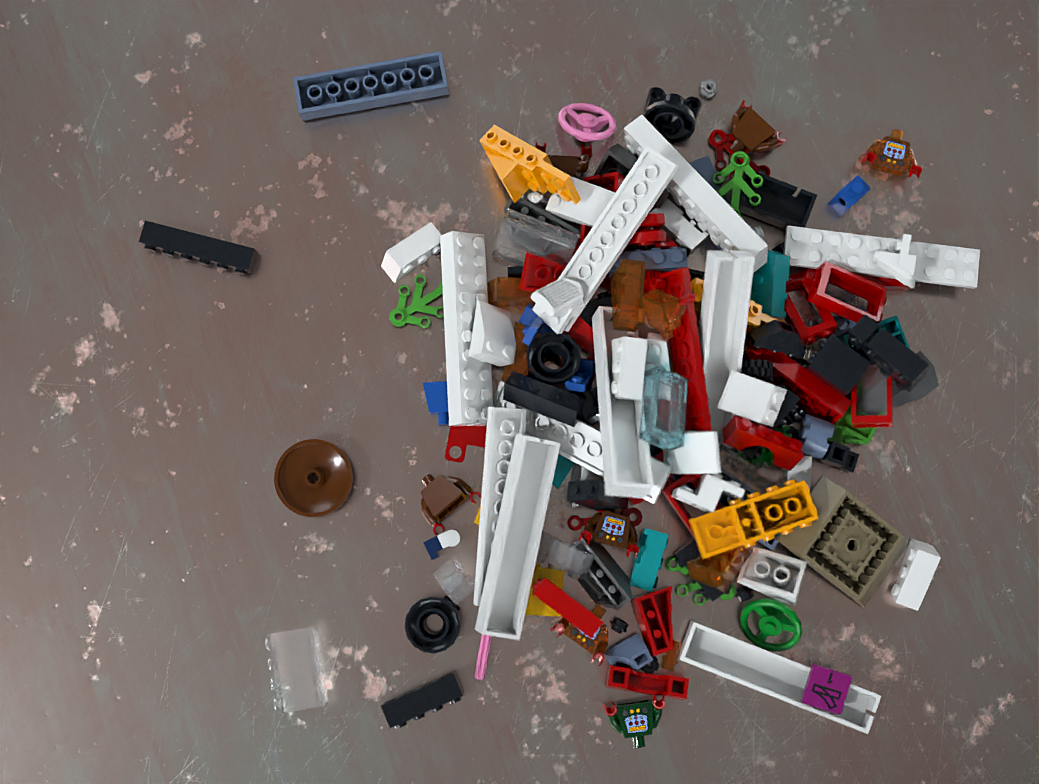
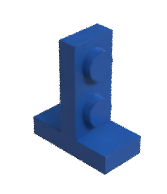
M530 304L526 306L519 320V323L526 326L522 333L525 335L522 342L527 345L531 344L538 333L554 332L532 310L533 306Z
M581 358L579 369L571 379L566 381L565 390H571V394L573 391L585 392L591 390L595 360ZM575 394L579 397L584 398L581 394Z

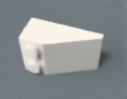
M571 177L581 200L575 205L570 201H564L557 193L551 194L546 210L557 218L593 227L615 192Z
M477 301L469 357L499 367L513 364L516 341L510 311Z
M732 370L717 408L773 427L787 390Z
M675 431L662 433L663 463L672 467L670 474L721 473L716 431Z
M751 546L747 549L737 582L775 600L796 606L806 573L807 562Z

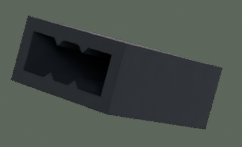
M835 336L823 337L817 345L819 349L816 354L812 353L807 359L808 365L805 369L843 396L848 395L871 362Z
M603 480L568 482L567 502L597 511L628 509L629 497L605 495V483Z

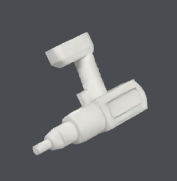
M526 191L521 197L534 205L537 203L547 205L550 199L543 197L539 192Z

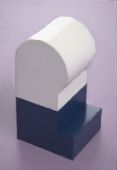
M448 530L423 543L431 560L440 557L438 551L448 546H457L461 541V536L456 530Z

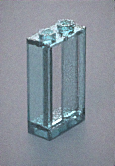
M655 366L644 372L639 439L667 451L684 446L687 379L677 373L666 370L662 366Z

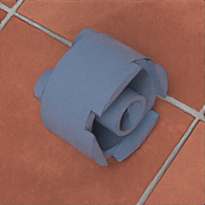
M806 414L803 420V427L798 428V441L802 442L805 455L822 459L830 445L828 440L829 437L832 438L834 424Z

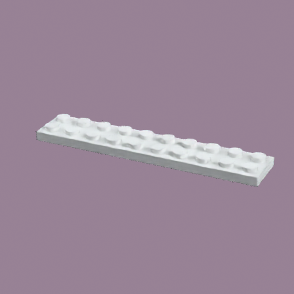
M646 146L558 278H567L579 282L584 294L582 300L586 302L577 317L570 319L564 329L566 332L570 330L679 169L676 164Z
M787 226L783 254L790 256V266L816 269L823 262L827 261L854 274L895 279L873 264L872 255L875 251L893 253L894 243L897 242V239ZM915 241L910 242L909 255L917 256L913 275L915 282L971 289L977 288L980 250Z
M500 381L493 397V407L526 409L503 400L504 383L506 381ZM527 409L526 436L561 443L558 454L604 478L601 431L581 420L577 422L575 427ZM650 456L653 489L643 499L655 504L672 467Z
M488 407L473 604L476 606H480L515 436L516 434L525 435L527 409Z

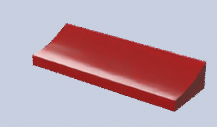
M750 340L748 345H750L751 349H755L756 347L753 346L752 341ZM762 348L764 353L759 355L762 357L761 361L767 360V362L773 363V380L769 383L776 386L782 384L800 399L797 404L803 406L808 415L833 424L844 416L852 401L784 353H775L770 349ZM747 353V359H746V360L751 361V359L749 358V355H748V353Z

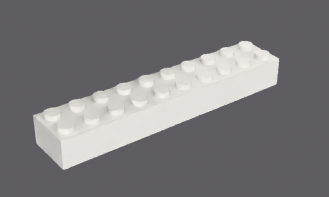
M640 115L624 128L626 149L637 158L640 157L646 146H648L679 167L666 186V189L674 196L673 199L676 204L682 205L686 209L687 215L698 222L699 228L710 235L715 245H720L723 251L727 253L729 251H747L755 256L753 273L767 263L768 245L643 115Z
M451 231L440 236L449 426L487 425L488 407H493L491 364L469 357L477 301L488 303L485 235Z
M707 251L698 334L703 358L702 364L711 415L712 431L717 432L719 449L732 448L723 443L722 429L735 414L717 407L731 371L734 370L741 373L755 256L747 251H729L728 253L726 251Z
M599 306L592 317L605 495L645 498L653 489L644 388L642 400L637 401L612 398L611 340L624 336L639 338L636 310L619 308L615 314L616 308Z
M520 434L515 436L475 630L483 635L520 640L561 443Z
M693 621L689 623L677 656L678 659L867 734L874 717L865 713V711L868 709L876 713L881 699V695L850 684L841 715L801 702V698L811 669L810 667Z

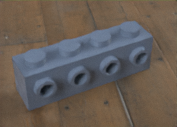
M671 247L665 250L652 248L648 251H642L641 249H633L630 252L622 251L608 272V279L645 277L648 270L670 272L688 267L686 248Z

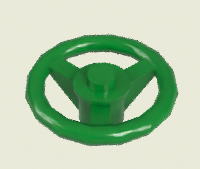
M762 598L750 602L742 610L740 616L741 629L747 639L757 647L767 651L781 652L791 649L799 642L802 635L801 621L795 611L785 603L774 599ZM753 610L762 617L759 621L761 631L758 637L752 633L748 626V617ZM782 630L793 632L792 638L787 642L781 644L765 642L768 636H777Z

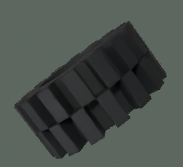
M751 359V361L745 360L742 362L741 373L766 382H772L773 363L767 362V360L761 361V359L754 361V359Z

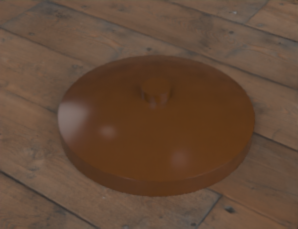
M319 439L303 440L289 447L280 457L274 473V485L279 499L289 510L307 517H320L334 512L346 501L353 483L352 468L346 455L332 443Z

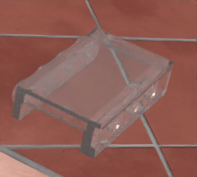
M508 209L502 219L492 255L501 260L524 267L526 252H530L567 266L572 258L580 235Z
M317 626L268 634V639H265L266 650H269L270 653L268 668L272 670L273 676L270 679L271 689L275 691V698H273L274 710H277L278 714H283L284 712L326 707L328 700Z

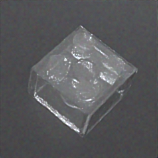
M451 558L435 570L432 575L454 604L457 605L475 591V580L470 574L468 576L465 575L462 571L464 566L458 559L454 561Z

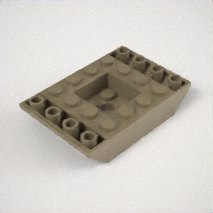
M821 476L810 491V496L816 506L819 519L811 521L812 525L804 528L797 526L793 528V532L784 535L780 533L776 540L865 608L908 546V542L904 535L855 496ZM850 540L855 542L852 550H849L847 547Z

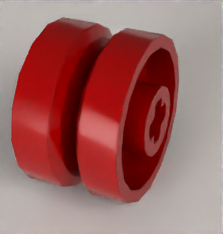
M647 214L626 246H649L667 242L666 231L654 229L665 225L664 214Z

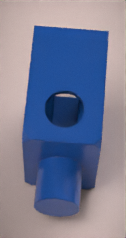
M857 175L828 204L841 217L865 196L871 188ZM840 199H843L846 205L842 204Z
M447 381L423 383L429 413L431 415H438V425H449Z

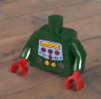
M653 695V701L647 699L615 704L612 701L611 707L607 708L603 704V708L608 717L609 724L618 734H623L624 738H632L634 748L645 747L644 736L651 735L658 726L663 707L665 706V698L662 695L661 700H656V695Z

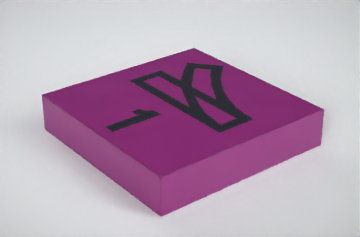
M812 663L801 702L841 715L853 678L852 675Z

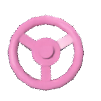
M570 104L563 107L558 114V122L563 130L583 142L604 140L612 136L617 129L616 120L611 113L593 104ZM574 111H591L593 113L599 114L600 117L596 118L595 116L588 113L578 115ZM565 116H567L571 125L565 120ZM609 123V128L607 130L597 133L602 127Z

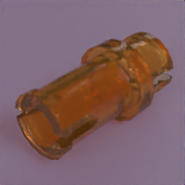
M673 640V650L668 651L666 656H663L662 660L664 662L661 668L674 672L675 664H678L677 658L682 643Z

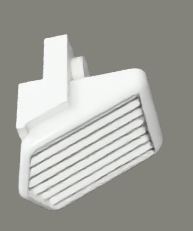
M903 234L894 243L893 253L875 251L872 255V262L904 285L914 288L915 280L913 275L917 256L909 255L912 235Z
M561 278L534 291L531 295V299L536 303L532 310L557 334H562L570 319L576 318L586 303L582 300L584 294L580 283L567 278Z

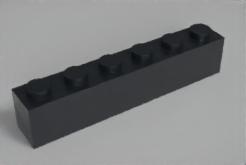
M146 220L139 239V243L148 251L155 252L156 249L161 250L162 254L167 256L180 255V258L183 260H199L198 263L209 266L210 263L215 264L219 269L226 271L228 268L234 269L235 273L241 275L253 273L258 256L255 248Z

